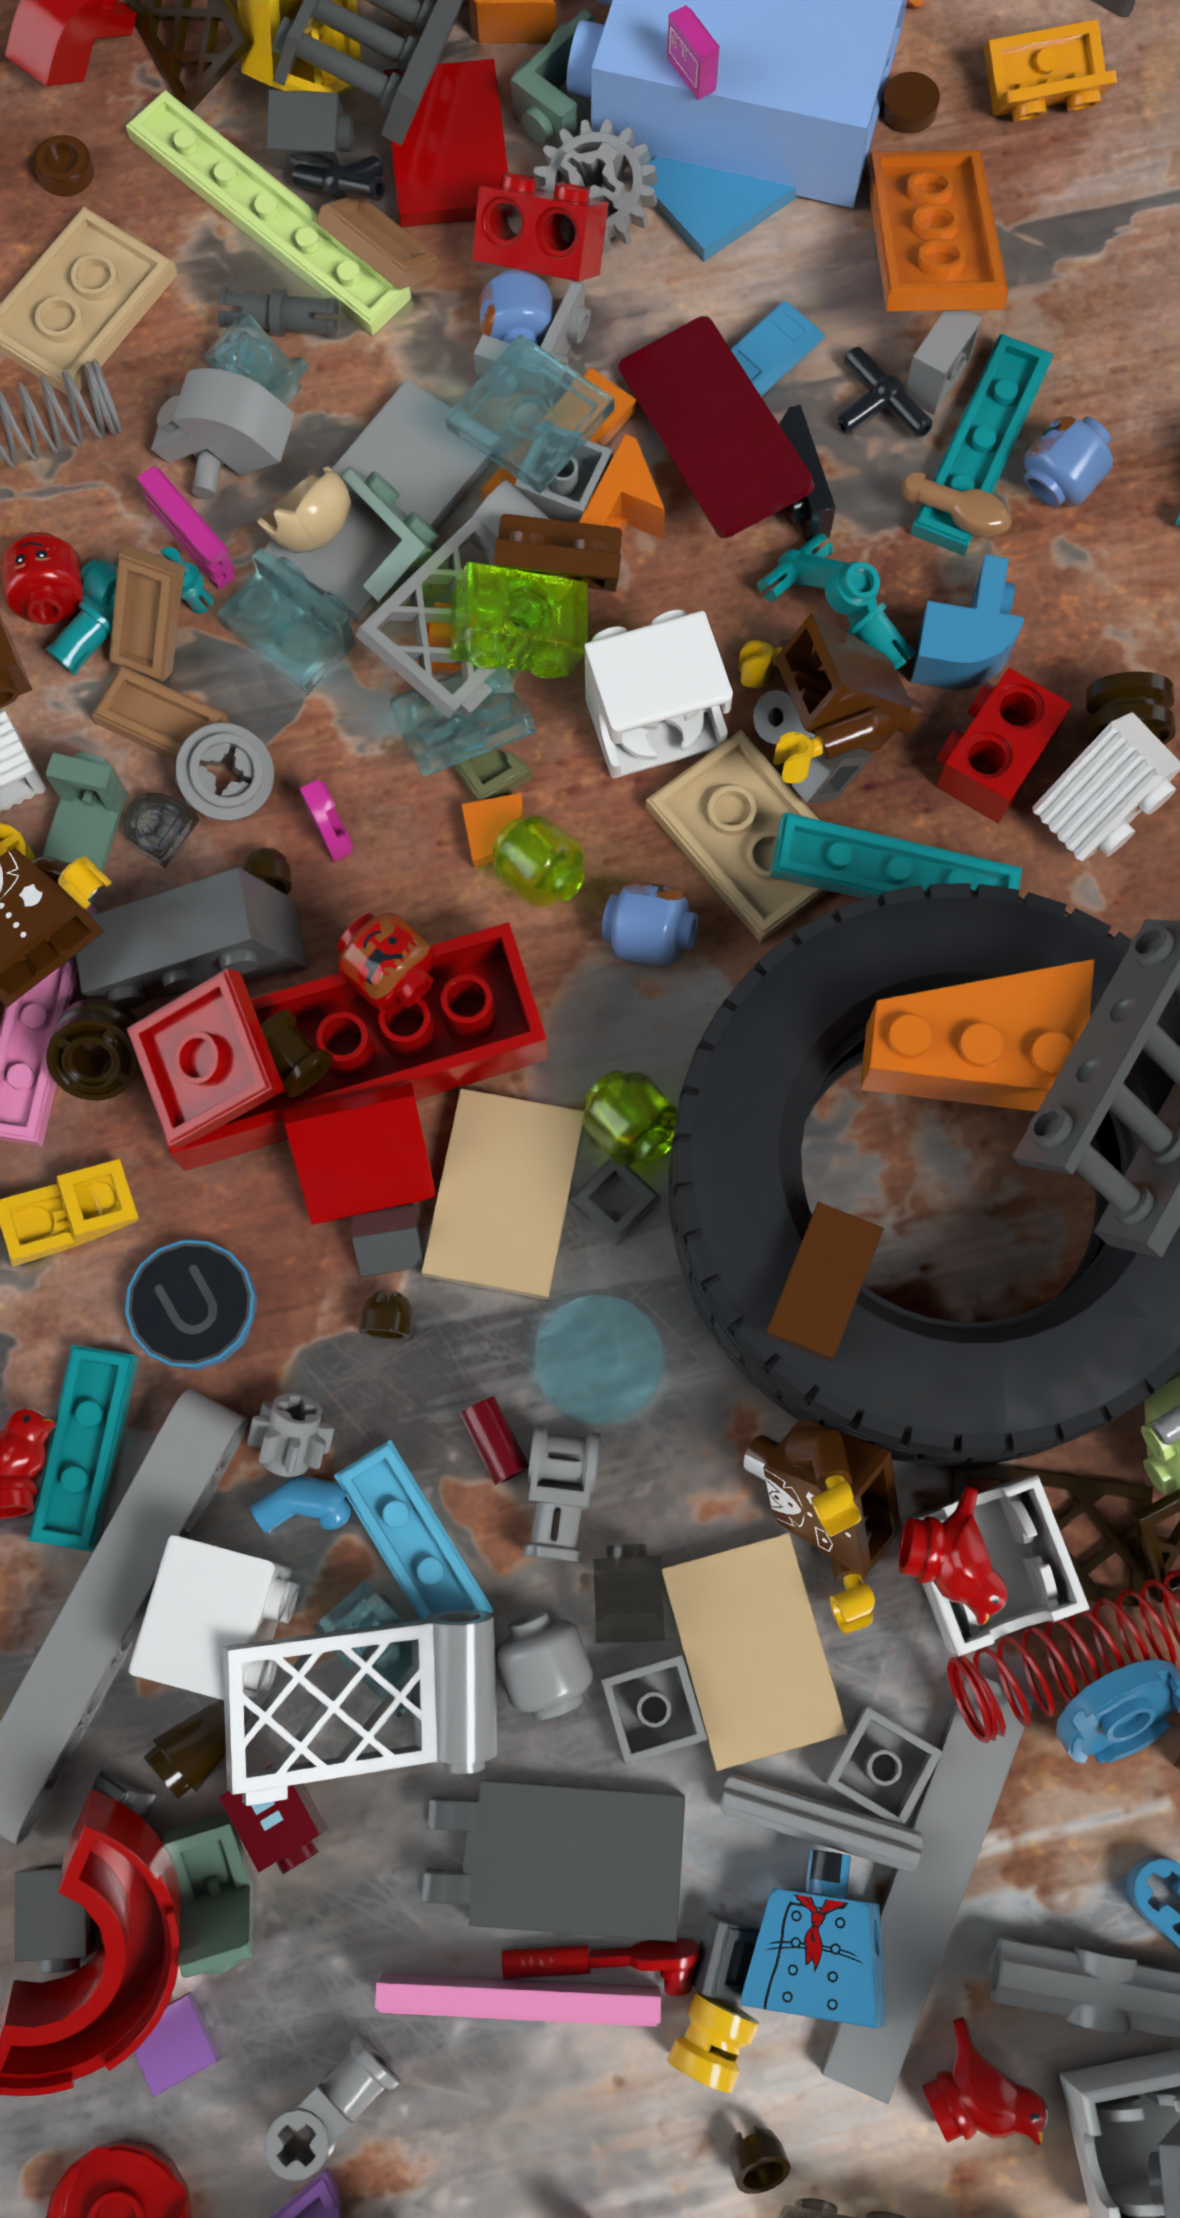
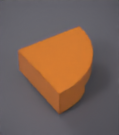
M522 793L461 804L474 868L496 860L514 839L523 820Z

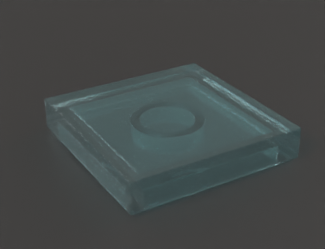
M519 334L445 417L447 430L541 494L614 411V397L522 334Z

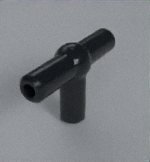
M374 155L344 167L336 165L330 168L298 164L292 173V180L297 188L325 192L336 200L354 197L379 201L383 198L386 190L385 182L381 178L384 173L383 164Z
M854 347L847 352L844 357V365L869 392L838 415L837 424L845 434L852 435L884 409H888L915 438L925 436L932 428L933 421L904 392L900 379L888 375L861 347Z

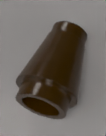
M218 1699L213 1705H208L154 1738L153 1741L156 1746L143 1757L177 1799L182 1797L191 1788L197 1792L226 1755L224 1700Z

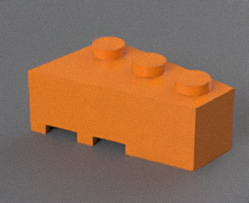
M1095 959L877 1000L866 1026L860 1090L1038 1112L1090 1019Z

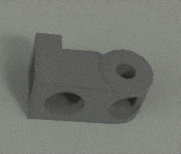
M772 690L759 698L754 708L753 720L759 736L767 743L777 744L781 736L788 732L802 733L810 739L816 737L815 734L804 730L788 691ZM858 748L828 760L823 755L812 758L808 777L800 783H793L792 787L806 803L836 801L873 756L867 750Z

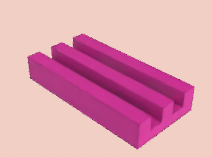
M152 466L139 475L137 479L143 487L142 492L148 500L147 505L216 588L220 590L235 579V570L227 547L159 467L156 469L155 466Z

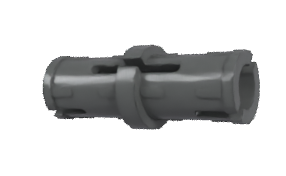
M221 288L219 292L218 304L242 307V312L218 311V321L221 328L269 329L272 336L285 337L286 331L329 335V337H336L339 321L315 318V313L339 315L337 297L288 296L286 289L273 288L271 294L229 290L228 288Z

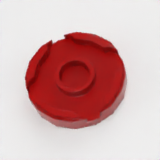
M123 2139L97 2145L68 2167L51 2193L46 2218H192L188 2186L174 2161L153 2145Z

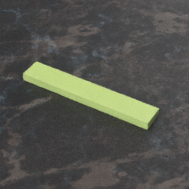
M166 90L126 125L131 141L323 297H337L339 310L371 336L378 332L411 300L410 287L401 290L397 289L316 223L318 212Z

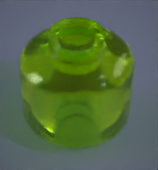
M533 815L525 819L511 821L503 828L494 843V870L497 879L533 907H549L559 901H567L578 892L583 884L585 877L583 872L585 855L582 844L546 816Z
M620 1070L612 1071L596 1081L589 1089L584 1099L586 1107L582 1122L587 1133L612 1162L622 1166H629L642 1161L644 1165H650L660 1160L671 1149L673 1142L671 1135L675 1129L677 1111L672 1102L649 1076L638 1071L627 1073Z

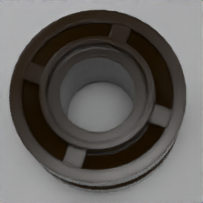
M1133 671L1108 675L1090 684L1086 690V709L1092 715L1087 721V740L1089 744L1096 739L1110 722L1131 712L1164 745L1171 741L1176 733L1175 715L1169 710L1174 705L1173 682L1169 678L1157 673Z
M102 998L81 1000L68 1007L58 1019L46 1052L48 1070L54 1081L69 1094L92 1101L110 1099L125 1091L134 1080L139 1065L127 1031L128 1027L138 1022L134 1014L123 1005ZM82 1044H99L103 1046L109 1052V1054H92L89 1051H87Z

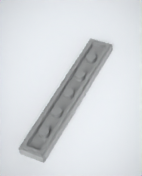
M965 1677L963 1684L978 1719L984 1726L979 1705ZM985 1677L984 1679L993 1692L1006 1725V1734L1004 1737L997 1735L995 1741H989V1743L979 1741L965 1723L957 1703H955L939 1747L943 1754L923 1790L910 1828L918 1830L924 1835V1845L919 1865L915 1872L911 1873L894 1868L880 1906L887 2009L886 2026L870 2028L838 2022L820 2069L822 2075L886 2104L890 2102L1025 1728L1015 1717L1003 1686ZM1011 1689L1015 1702L1023 1716L1022 1708L1020 1706L1018 1698L1014 1690ZM1023 1694L1030 1712L1035 1699Z

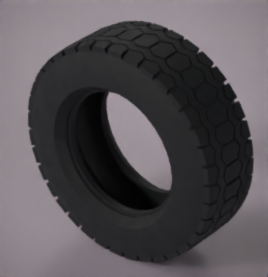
M971 883L930 884L927 891L923 890L922 885L882 892L879 899H876L875 895H871L836 908L833 915L827 912L796 930L792 934V938L787 936L762 957L723 1001V1004L715 1013L698 1043L699 1045L694 1052L679 1097L669 1163V1213L679 1264L702 1318L720 1347L747 1379L789 1415H792L798 1421L809 1420L828 1428H834L844 1435L882 1447L891 1452L892 1460L928 1466H978L1033 1456L1105 1426L1147 1400L1180 1370V1226L1162 1258L1111 1247L1094 1233L1096 1226L1110 1203L1096 1189L1094 1223L1086 1252L1075 1274L1060 1294L1039 1308L1015 1317L989 1322H953L929 1318L902 1309L876 1295L862 1284L832 1362L765 1335L812 1217L802 1179L801 1149L805 1122L813 1107L825 1092L849 1070L863 1063L866 1026L877 1000L1095 959L1090 1017L1093 1014L1126 955L1132 940L1120 931L1113 937L1112 934L1108 933L1112 926L1077 908L1074 909L1072 914H1069L1065 911L1067 906L1065 903L1030 892L1023 899L1019 896L1018 889L979 884L975 891L971 889ZM1174 991L1157 1024L1180 1047V996ZM1142 1050L1124 1081V1084L1156 1116L1175 1084ZM1109 1110L1090 1142V1145L1123 1176L1142 1144Z

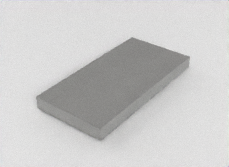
M406 379L333 466L332 470L340 476L348 467L353 468L366 477L372 471L377 472L398 491L400 497L396 500L395 504L407 516L414 511L437 530L501 452V440ZM345 481L351 500V507L344 525L336 538L316 551L305 553L288 551L272 539L264 549L267 561L361 623L378 602L363 585L402 539Z

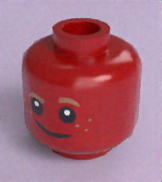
M37 532L15 540L6 548L1 561L3 590L6 604L15 615L28 622L49 625L68 619L79 610L77 605L83 601L84 597L79 555L71 544L52 534Z

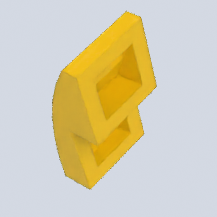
M120 1159L57 1176L56 1184L0 1199V1230L12 1267L95 1240L133 1224L139 1218Z

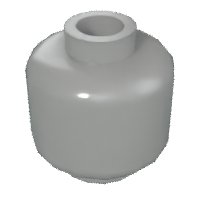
M547 1611L531 1613L511 1622L508 1625L511 1636L502 1641L497 1647L495 1662L512 1707L521 1712H531L535 1720H546L565 1714L580 1706L585 1700L583 1692L591 1684L593 1670L576 1625L561 1619L550 1621Z

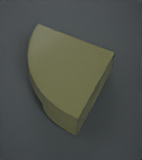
M469 745L448 753L450 764L475 801L504 796L532 779V772L527 764L510 752L504 753L494 749L478 748V745Z

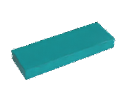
M71 1345L54 1420L56 1426L52 1430L27 1541L94 1552L101 1539L140 1358L136 1355Z

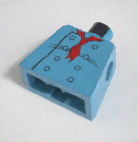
M810 1849L805 1893L772 1888L744 1984L741 2006L870 2028L886 2026L887 2009L879 1904L847 1899L851 1855Z

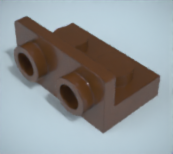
M503 514L500 517L499 533L495 542L494 577L615 592L620 571L622 531L618 527Z

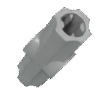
M998 1937L990 1971V1999L993 2002L1065 2016L1066 2021L1072 2024L1103 2032L1129 2034V2029H1134L1167 2038L1180 2039L1179 1971L1138 1964L1137 1959L1134 1957L1098 1948L1074 1946L1073 1951L1011 1937L1010 1939Z

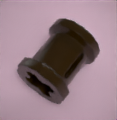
M284 1009L270 1016L260 1025L279 1076L284 1081V1092L289 1097H296L316 1084L326 1074L332 1065L333 1056L326 1049L317 1050L295 1026L297 1022L296 1016L289 1009Z

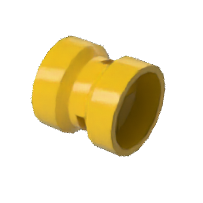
M695 1991L687 2010L690 2024L685 2035L675 2039L667 2062L683 2074L702 2084L722 2092L732 2093L740 2073L736 2062L741 2048L752 2043L759 2026V2021L719 1998L708 1997L699 1991Z

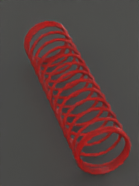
M1168 1571L1163 1584L1153 1579L1146 1580L1141 1587L1140 1594L1129 1588L1121 1590L1116 1603L1106 1598L1098 1599L1092 1613L1086 1610L1072 1615L1069 1618V1623L1062 1619L1056 1622L1048 1621L1045 1633L1033 1626L1026 1627L1021 1643L1009 1636L1002 1637L997 1647V1653L988 1647L978 1649L974 1654L973 1664L963 1655L950 1657L947 1672L951 1690L959 1711L973 1735L979 1741L989 1743V1741H995L997 1735L1004 1737L1006 1734V1725L998 1702L979 1670L980 1653L986 1652L998 1664L1000 1679L1009 1705L1017 1720L1025 1727H1029L1031 1716L1024 1695L1014 1675L1003 1661V1646L1005 1643L1013 1644L1021 1652L1024 1670L1032 1693L1041 1710L1049 1717H1054L1055 1703L1043 1673L1027 1650V1637L1029 1634L1035 1633L1045 1642L1052 1674L1060 1692L1068 1703L1079 1694V1691L1066 1660L1051 1640V1627L1053 1624L1059 1623L1068 1631L1073 1656L1086 1686L1092 1684V1681L1081 1660L1077 1643L1086 1656L1096 1681L1102 1678L1088 1646L1074 1629L1077 1615L1084 1614L1092 1621L1097 1648L1108 1673L1114 1671L1105 1652L1100 1631L1113 1651L1119 1668L1126 1665L1113 1637L1098 1619V1610L1102 1605L1107 1604L1116 1611L1118 1630L1132 1663L1138 1662L1128 1641L1123 1620L1134 1635L1144 1660H1151L1141 1634L1128 1614L1122 1609L1124 1596L1132 1595L1139 1600L1142 1623L1152 1649L1159 1660L1168 1661L1152 1633L1146 1609L1151 1614L1165 1639L1171 1662L1175 1666L1177 1656L1171 1636L1159 1614L1145 1599V1592L1150 1586H1157L1163 1591L1162 1596L1166 1616L1171 1630L1180 1645V1632L1175 1623L1169 1600L1170 1598L1180 1612V1601L1169 1589V1581L1173 1577H1180V1571ZM1054 1655L1057 1658L1059 1664L1061 1665L1066 1675V1678L1072 1691L1073 1698L1070 1696L1062 1681V1678L1059 1674L1055 1662ZM1031 1667L1041 1684V1687L1047 1699L1048 1707L1046 1706L1043 1698L1040 1695V1692L1038 1690V1687L1035 1683L1032 1674ZM961 1671L975 1695L984 1726L970 1703L961 1677ZM1008 1680L1018 1698V1701L1022 1708L1023 1716L1015 1702Z

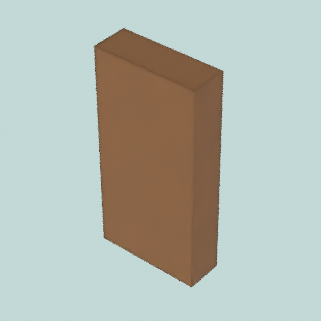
M346 197L321 205L316 223L397 289L401 290L435 278L441 261L438 256L368 200Z
M130 545L119 553L109 662L160 681L166 680L173 673L185 565Z
M123 666L119 667L91 715L97 725L176 761V756L183 743L196 730L214 723H230L227 714Z

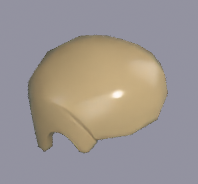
M329 466L323 468L326 474L321 478L309 475L257 521L272 539L288 551L293 553L316 551L336 538L350 512V496L344 479Z

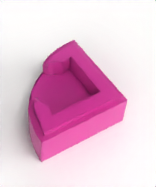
M317 779L301 787L300 791L307 811L333 862L352 854V848L354 847L351 838L334 809L336 805L324 781L321 782L320 779Z

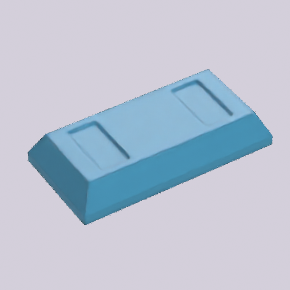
M783 300L730 349L762 397L825 339V335L786 300Z

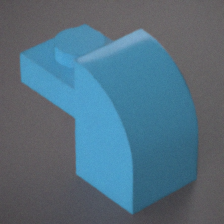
M991 555L984 556L975 581L971 608L927 601L918 632L915 650L917 653L914 656L911 683L946 689H967L989 681L1003 669L1011 655L1024 622V617L1010 615L1015 594V584L1005 582L1009 558Z

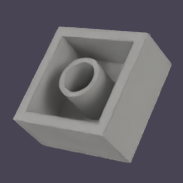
M968 310L943 311L914 354L908 375L905 393L920 408L935 415L971 360L983 318Z
M543 424L514 487L547 517L554 520L579 522L612 460V449Z
M683 1655L601 1679L625 1765L708 1740Z
M863 1706L822 1782L886 1821L905 1826L943 1752L871 1708Z

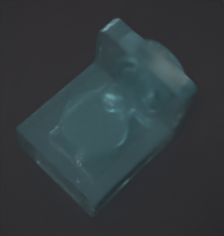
M250 313L239 315L203 356L212 368L234 372L255 381L285 405L291 402L301 390L302 385L298 380L310 367L302 357L288 359Z

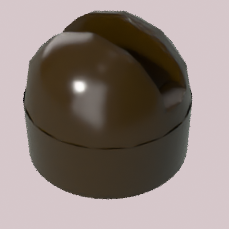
M263 847L253 850L245 858L243 870L285 895L290 893L292 889L291 868L282 853L274 848Z
M385 1291L375 1292L366 1300L361 1311L359 1332L381 1339H410L413 1315L408 1299L400 1292L395 1291L390 1296L388 1302Z
M760 2125L753 2126L755 2134L749 2135L744 2139L741 2132L735 2134L729 2147V2164L737 2188L746 2194L763 2193L775 2188L787 2178L791 2169L783 2144L772 2130Z

